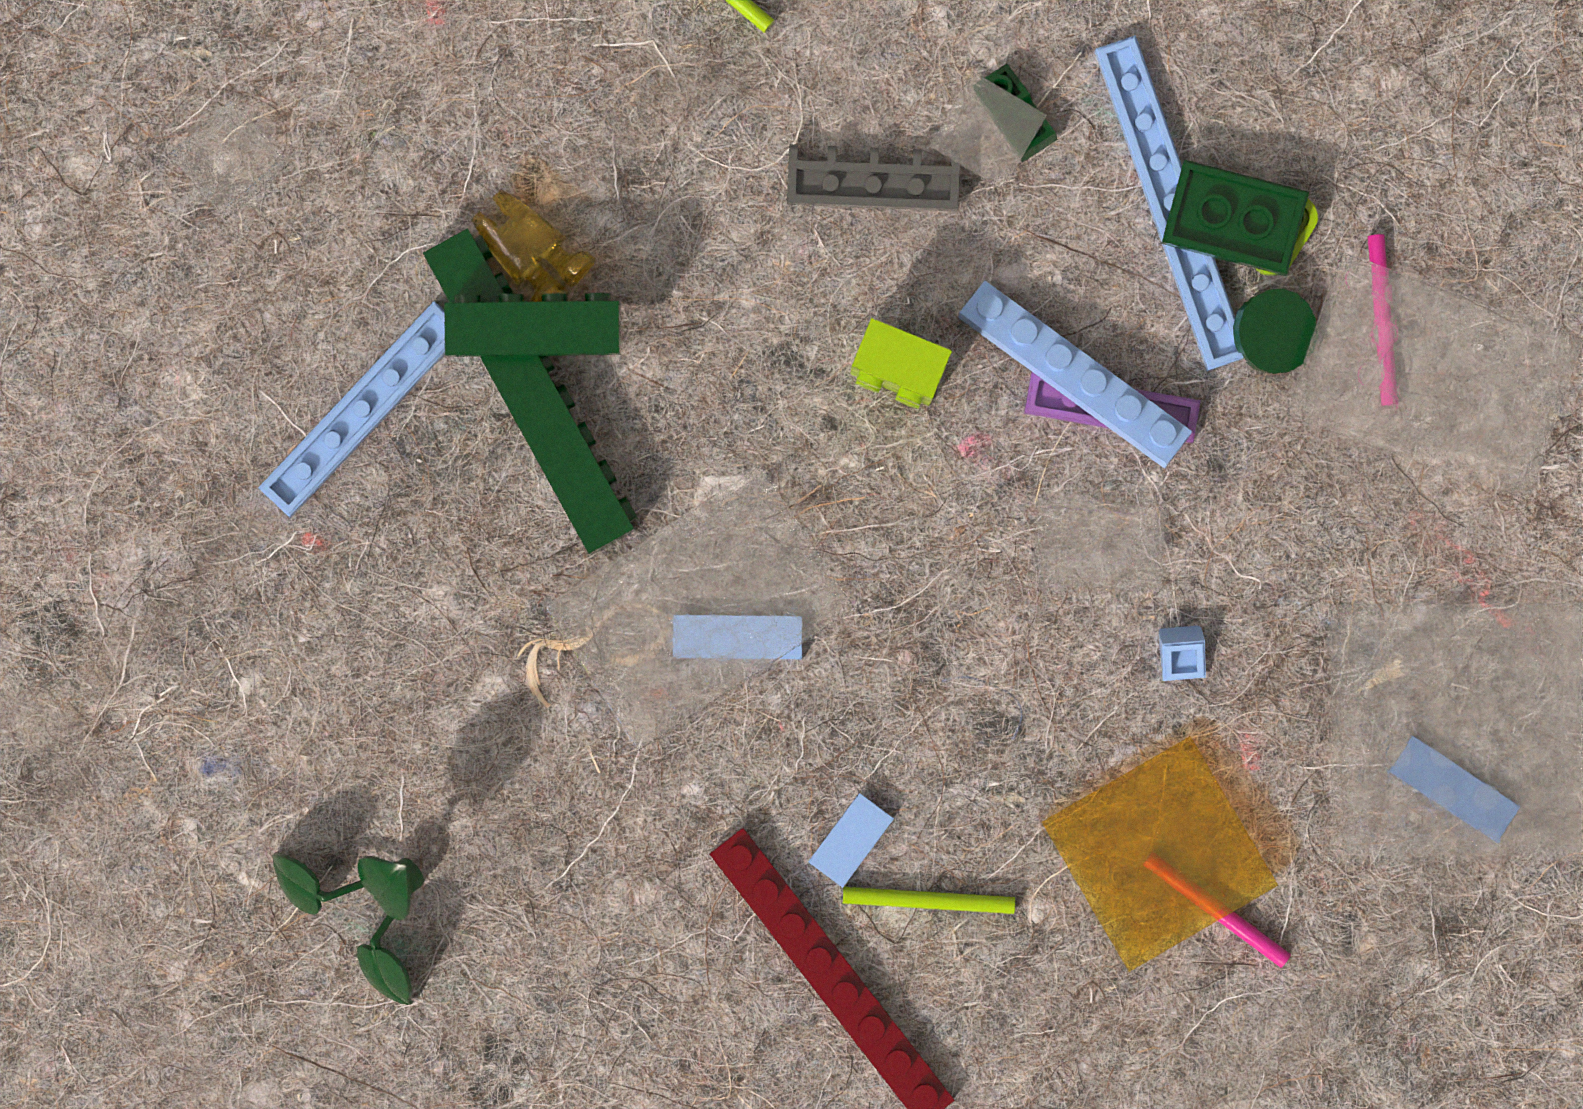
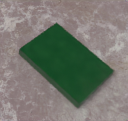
M1184 159L1161 244L1287 276L1309 191Z

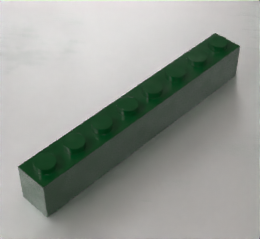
M467 228L423 252L425 259L450 303H455V295L461 294L481 295V302H498L499 294H514L502 271L494 275L487 263V260L494 256L481 234L474 238ZM480 357L588 554L592 556L635 532L636 530L631 522L638 519L627 497L625 496L618 500L611 484L615 483L617 479L606 459L597 462L590 447L597 443L585 421L577 425L569 410L576 405L564 384L556 387L548 372L555 369L550 357Z

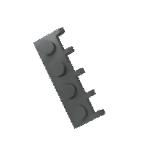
M789 144L787 205L958 211L960 151H951L950 166L921 165L922 149H913L912 165L878 163L879 148L870 147V163L836 162V146H828L827 161L798 160V144Z

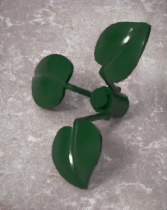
M279 852L272 854L275 874L281 889L295 907L307 914L315 915L322 909L321 901L326 902L364 887L370 894L374 895V899L378 901L387 916L371 938L370 946L367 944L358 946L357 958L360 968L369 983L385 997L401 1004H413L414 1001L411 999L412 985L405 966L390 950L381 947L380 941L394 919L403 920L409 915L411 894L424 884V877L418 866L408 858H401L399 861H389L367 855L359 859L357 864L359 881L330 892L320 890L317 876L305 864Z

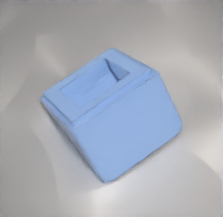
M1185 626L1159 629L1163 681L1206 678L1205 639L1202 628L1200 626Z

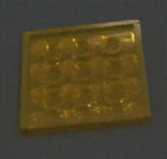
M1191 736L1041 822L1128 972L1278 886V883Z

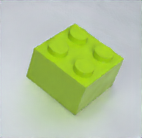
M871 318L851 366L850 374L857 377L855 384L876 393L880 392L881 387L897 393L896 401L919 409L921 403L930 405L952 350Z

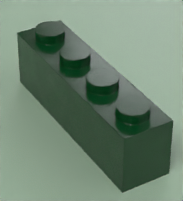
M547 293L542 294V302H524V294H499L498 302H481V295L461 294L455 295V303H444L445 356L621 355V303L619 301H611V293H585V301H568V294Z

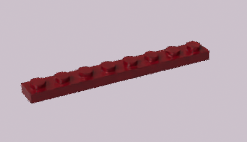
M744 827L709 853L906 1109H945L955 1100Z

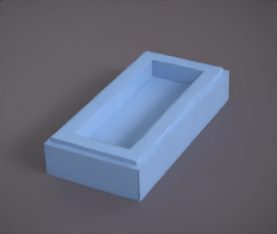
M859 793L808 862L843 888L894 818Z

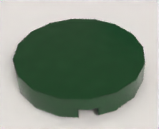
M1283 288L1260 290L1253 294L1254 296L1247 302H1244L1238 309L1233 324L1234 344L1238 352L1242 353L1243 358L1251 368L1267 374L1287 373L1303 365L1313 352L1317 338L1316 318L1310 305L1298 293Z

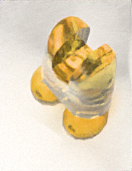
M502 189L492 197L493 201L500 207V210L510 217L500 229L493 220L489 219L480 210L471 218L474 227L482 235L492 254L516 284L519 285L526 279L534 288V294L530 302H542V294L568 293V290L541 266L542 264L539 261L542 258L547 260L557 270L560 277L570 287L577 285L596 262V258L589 251H578L572 254L564 250L560 245L566 237L525 203Z

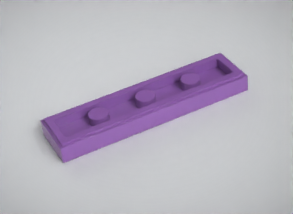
M1031 371L1024 414L1110 429ZM1135 389L1190 429L1192 433L1186 443L1192 444L1194 442L1201 400Z

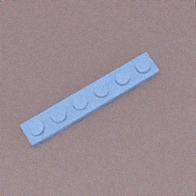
M987 281L981 284L959 312V319L1164 469L1192 433L1190 429Z

